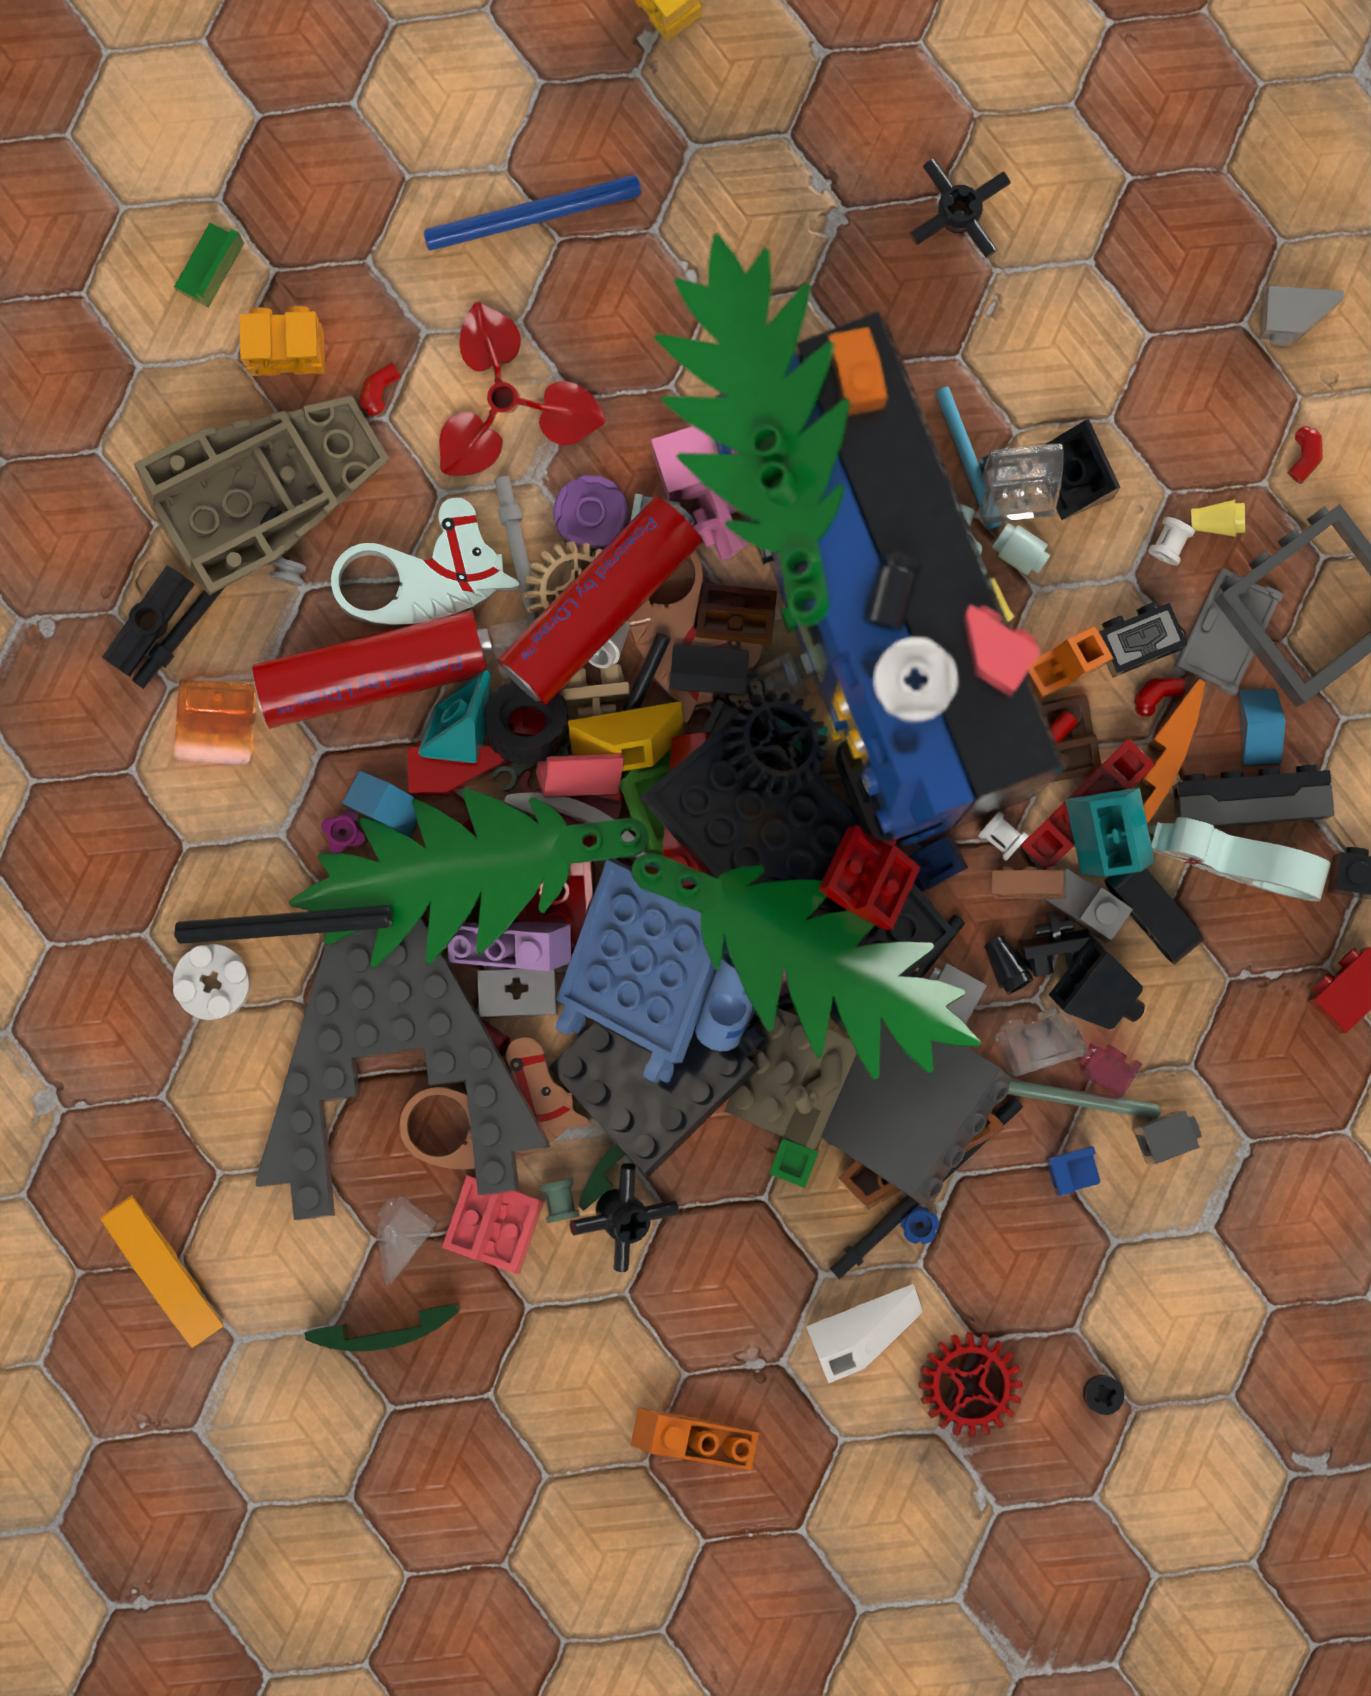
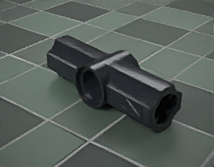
M166 565L142 601L131 608L128 621L102 658L130 677L154 642L166 633L169 621L195 584L175 569ZM149 612L156 613L157 622L155 626L149 630L141 629V617Z

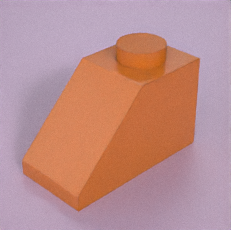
M869 327L828 335V340L832 341L835 345L832 359L841 401L846 398L850 402L848 415L885 408L887 393L879 356Z

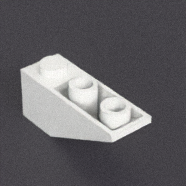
M913 1284L806 1327L828 1383L865 1369L923 1313Z

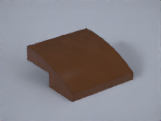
M702 583L696 637L772 646L777 591Z
M1081 694L1040 703L1049 726L1065 710L1070 712L1078 722L1057 744L1066 768L1052 782L1093 774L1102 764L1097 736L1093 732L1087 696Z

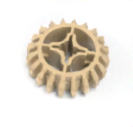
M570 541L566 544L565 552L560 544L552 546L553 557L546 551L540 553L539 557L544 566L534 562L529 567L538 576H527L524 578V583L534 586L533 591L523 592L524 599L534 598L535 603L528 606L526 612L529 614L538 611L541 615L549 607L547 600H555L560 595L558 593L564 591L581 574L582 569H578V563L587 567L603 550L597 549L589 556V543H583L579 548V552H577L575 542ZM566 562L567 571L563 572V582L559 587L546 588L552 571L561 563Z

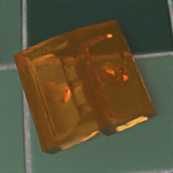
M180 680L176 713L175 760L250 765L252 762L253 723L255 722L256 704L254 684Z

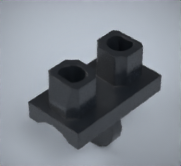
M1056 911L1047 912V923L1034 925L1036 937L1050 935L1020 940L1019 943L1021 953L1032 968L1033 975L1039 977L1054 973L1051 955L1065 953L1066 965L1069 968L1092 936H1089L1087 929L1061 933L1074 930L1072 919L1058 921Z

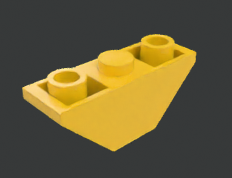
M681 701L568 720L573 754L622 753L624 757L622 772L654 766L672 747V737L684 735Z

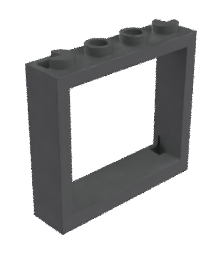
M1340 504L1330 511L1326 506L1322 507L1307 519L1311 526L1301 533L1296 528L1277 541L1282 548L1271 556L1267 550L1248 563L1252 569L1242 578L1238 573L1228 578L1219 586L1223 592L1213 599L1295 708L1306 703L1371 653V631L1303 682L1238 595L1330 525L1334 527L1371 576V544Z

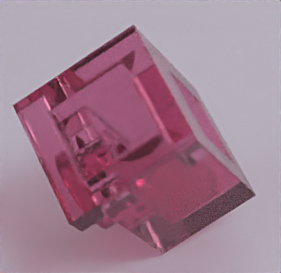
M1090 1043L1079 1059V1063L1084 1065L1079 1073L1113 1095L1123 1097L1143 1064L1137 1060L1127 1064L1124 1062L1127 1055L1109 1044L1103 1049Z

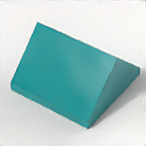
M486 669L434 705L418 751L422 757L477 763L486 736L485 706L486 703H489L491 696V674Z

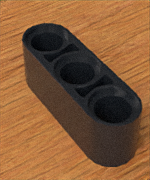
M1147 868L1141 872L1113 875L1104 879L1106 887L1113 896L1133 909L1130 916L1172 964L1178 963L1204 941L1199 930Z

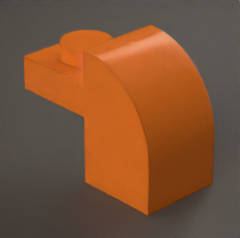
M1093 626L1068 638L1053 650L1037 657L1029 668L1028 674L1040 700L1054 692L1057 693L1096 671L1111 661L1113 656L1096 626Z

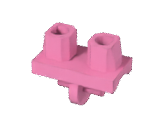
M710 489L708 494L697 499L701 509L693 512L697 522L693 527L702 536L706 547L715 546L720 562L731 559L741 549L750 544L725 526L727 520H732L730 514L738 512L736 508Z

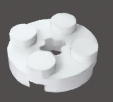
M913 637L898 641L884 652L875 668L874 689L878 700L888 714L908 722H922L934 718L947 708L956 692L958 675L954 661L949 654L947 655L942 648L937 646L938 644L929 639ZM911 669H918L920 676L927 677V683L920 686V691H912L911 685L904 683V677L910 676Z
M217 944L200 945L186 953L178 962L173 975V993L182 1008L192 1016L210 1021L218 1020L232 1015L244 1005L250 992V976L244 961L235 951ZM215 971L218 973L217 980L222 983L219 990L213 988L210 993H207L204 990L205 984L202 982V978L204 975L210 976Z

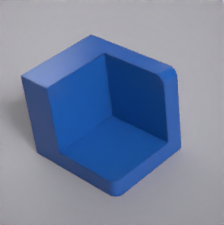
M1094 1146L1046 1158L1057 1196L1073 1193L1075 1190L1100 1183L1093 1157L1096 1154Z

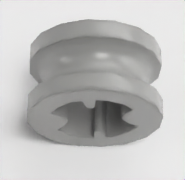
M282 558L273 562L276 565V569L270 572V578L283 583L302 586L303 580L300 576L307 570L305 565Z

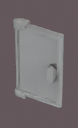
M1221 568L1186 641L1187 645L1183 648L1175 666L1218 686L1219 690L1228 695L1236 696L1239 691L1238 686L1254 652L1213 600L1223 592L1219 586L1235 574ZM1256 583L1238 595L1264 631L1278 602H1281L1284 596L1278 590L1269 586L1264 588Z

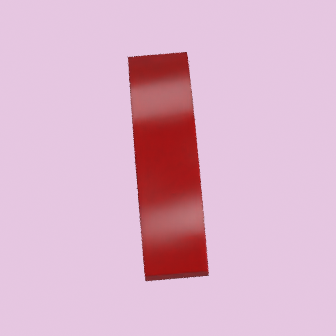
M1128 738L1067 799L1132 789L1156 764ZM1066 800L1021 844L1045 870L1046 867H1053L1075 845Z

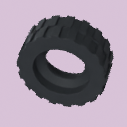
M512 681L510 684L500 686L499 690L496 693L493 692L490 696L489 703H486L484 715L486 737L488 743H491V749L495 754L501 755L503 760L512 761L513 764L535 765L538 761H547V757L556 756L560 752V748L565 746L567 735H569V714L563 695L561 696L557 693L544 706L530 697ZM533 707L544 714L546 724L544 729L537 735L528 737L518 736L508 726L510 715L517 709Z

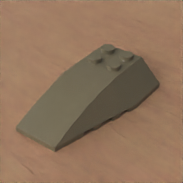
M351 395L303 406V409L296 411L272 413L269 417L252 421L246 419L217 429L215 427L202 429L134 463V466L154 514L187 571L211 595L278 560L389 462V457ZM271 506L273 508L277 507L282 511L279 516L263 524L260 523Z

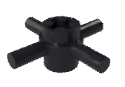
M935 158L926 162L923 168L942 195L938 203V214L910 232L916 245L922 243L945 227L953 233H964L967 231L984 257L989 258L998 249L979 223L983 212V202L1011 184L1007 174L1001 172L974 190L967 185L954 186ZM957 201H962L970 213L965 216L963 211L957 210L953 214L950 207L956 204Z
M623 1163L621 1165L619 1189L609 1190L599 1198L595 1208L596 1216L570 1221V1231L574 1236L605 1230L615 1239L613 1269L617 1272L628 1271L630 1244L641 1240L646 1235L650 1227V1220L676 1216L679 1213V1207L675 1200L644 1206L638 1198L634 1197L636 1166L632 1163Z

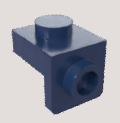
M951 834L908 856L921 867L914 881V884L921 892L942 883L968 868Z

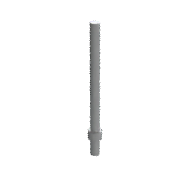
M503 476L494 480L501 506L497 510L500 523L505 525L526 618L528 626H530L540 614L538 611L528 614L526 608L535 604L534 598H523V592L534 590V586L524 583V578L532 576L529 568L530 564L519 522L523 518L520 505L515 504L509 476Z

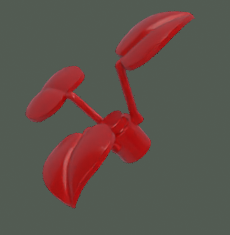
M476 302L472 305L463 321L459 347L463 360L472 370L482 372L493 366L495 384L490 387L487 394V400L491 409L484 423L478 415L471 412L455 414L445 422L440 433L439 449L440 470L447 475L467 476L479 473L492 466L502 452L503 440L496 431L489 428L498 413H512L519 405L543 411L539 419L540 429L550 441L560 445H571L582 441L602 427L606 421L599 402L578 384L567 381L550 384L544 393L545 404L520 398V394L514 386L503 382L499 363H509L517 356L521 346L520 332L510 318L481 302Z

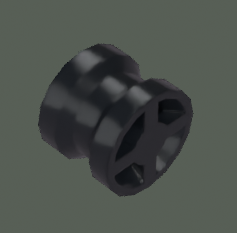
M1099 1374L1092 1376L1083 1387L1084 1402L1098 1414H1114L1124 1403L1125 1394L1123 1387L1109 1375Z

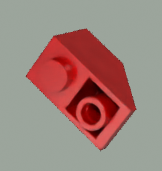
M1355 947L1351 949L1338 962L1342 968L1332 978L1329 974H1326L1311 988L1315 994L1308 1002L1339 1034L1347 1033L1371 1010L1370 947L1363 948L1360 951Z

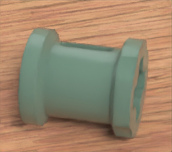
M572 1179L539 1185L540 1191L545 1194L549 1213L546 1217L547 1223L580 1216L579 1210L574 1208L570 1188L573 1185Z

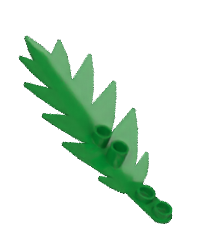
M716 233L713 235L708 261V286L681 278H676L674 284L687 308L718 344L659 333L654 335V339L678 363L706 385L726 397L663 396L662 402L683 420L716 442L740 453H678L677 459L707 488L745 516L758 522L727 520L725 526L744 541L762 550L779 553L790 614L797 623L803 626H812L825 618L830 606L818 540L822 539L831 527L838 513L845 487L839 484L822 501L821 499L826 491L843 440L850 402L846 398L843 399L802 433L812 414L835 348L834 343L828 341L786 376L805 320L811 286L809 283H804L767 325L772 286L769 249L763 248L751 267L745 272L735 253L722 239L721 235ZM806 563L809 564L805 572L798 575L800 566ZM811 601H816L815 606L810 611L805 612L806 605Z
M464 788L462 794L477 838L459 822L418 799H414L412 805L426 848L410 837L384 824L362 817L359 823L380 862L344 853H320L318 860L322 863L330 877L310 886L290 899L289 905L307 911L381 905L391 906L394 913L393 925L390 928L378 929L370 962L373 968H376L398 947L430 905L425 962L430 965L453 939L470 915L480 895L481 904L476 947L478 954H482L510 927L534 897L542 882L543 888L539 910L541 913H545L564 887L569 874L570 864L638 855L647 847L649 833L644 823L635 818L566 826L561 815L551 806L531 797L529 804L538 821L536 823L528 815L494 797ZM628 830L636 833L635 839L631 842L622 840L623 833ZM589 835L597 837V843L592 847H587L583 844L584 839ZM357 930L327 932L324 943L330 945Z
M657 853L643 854L633 863L632 877L641 889L653 892L676 902L680 906L702 913L701 934L705 949L713 968L719 970L721 967L723 939L725 938L729 956L746 995L767 1031H772L774 1028L783 971H785L791 999L805 1036L817 1058L820 1059L823 1056L833 997L842 1023L856 1053L873 1080H877L879 1077L881 1019L904 1052L928 1074L933 1072L931 1041L951 1046L976 1048L980 1046V1040L962 1020L946 1007L965 995L964 989L936 980L900 976L933 950L934 945L931 942L905 941L856 947L874 927V924L862 919L851 911L829 913L808 919L828 897L818 890L823 880L801 879L759 883L749 886L764 873L765 869L763 866L736 868L719 875L717 879ZM655 867L659 872L651 875L645 871V868ZM691 882L696 887L692 890H686L682 887L681 883Z

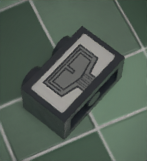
M1155 601L1136 610L1138 616L1124 621L1121 615L1101 624L1103 630L1099 631V634L1113 656V659L1106 663L1112 678L1181 651L1187 645L1170 603L1159 607L1158 602Z

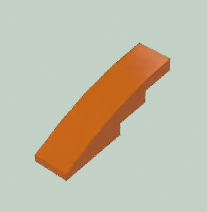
M1198 679L1192 685L1149 743L1159 750L1161 754L1154 762L1156 765L1139 782L1151 791L1143 802L1147 825L1167 796L1186 757L1198 722L1205 682L1201 679Z

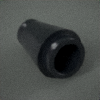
M1004 935L996 937L984 946L999 988H1004L1007 995L1017 992L1034 980L1030 974L1032 968L1012 945L1006 941Z

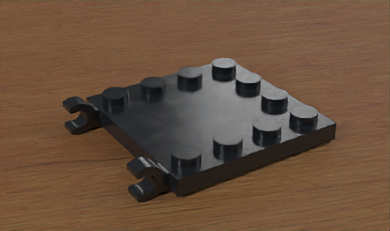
M596 1021L549 1069L636 1166L649 1177L759 1069L752 1059L763 1051L771 1041L756 1026H752L743 1035L740 1044L729 1051H716L703 1045L696 1035L695 1026L683 1062L673 1063L674 1072L668 1083L660 1079L658 1083H654L643 1077L644 1069L651 1058L652 1051Z

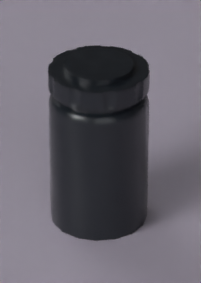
M882 552L880 557L882 564H879L862 621L884 630L901 632L916 584V573H919L922 564L905 554Z

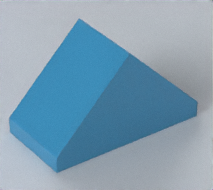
M1277 689L1239 690L1238 704L1242 766L1281 764L1286 721Z
M359 770L342 803L343 805L408 837H411L418 824L412 801L417 798L386 781Z

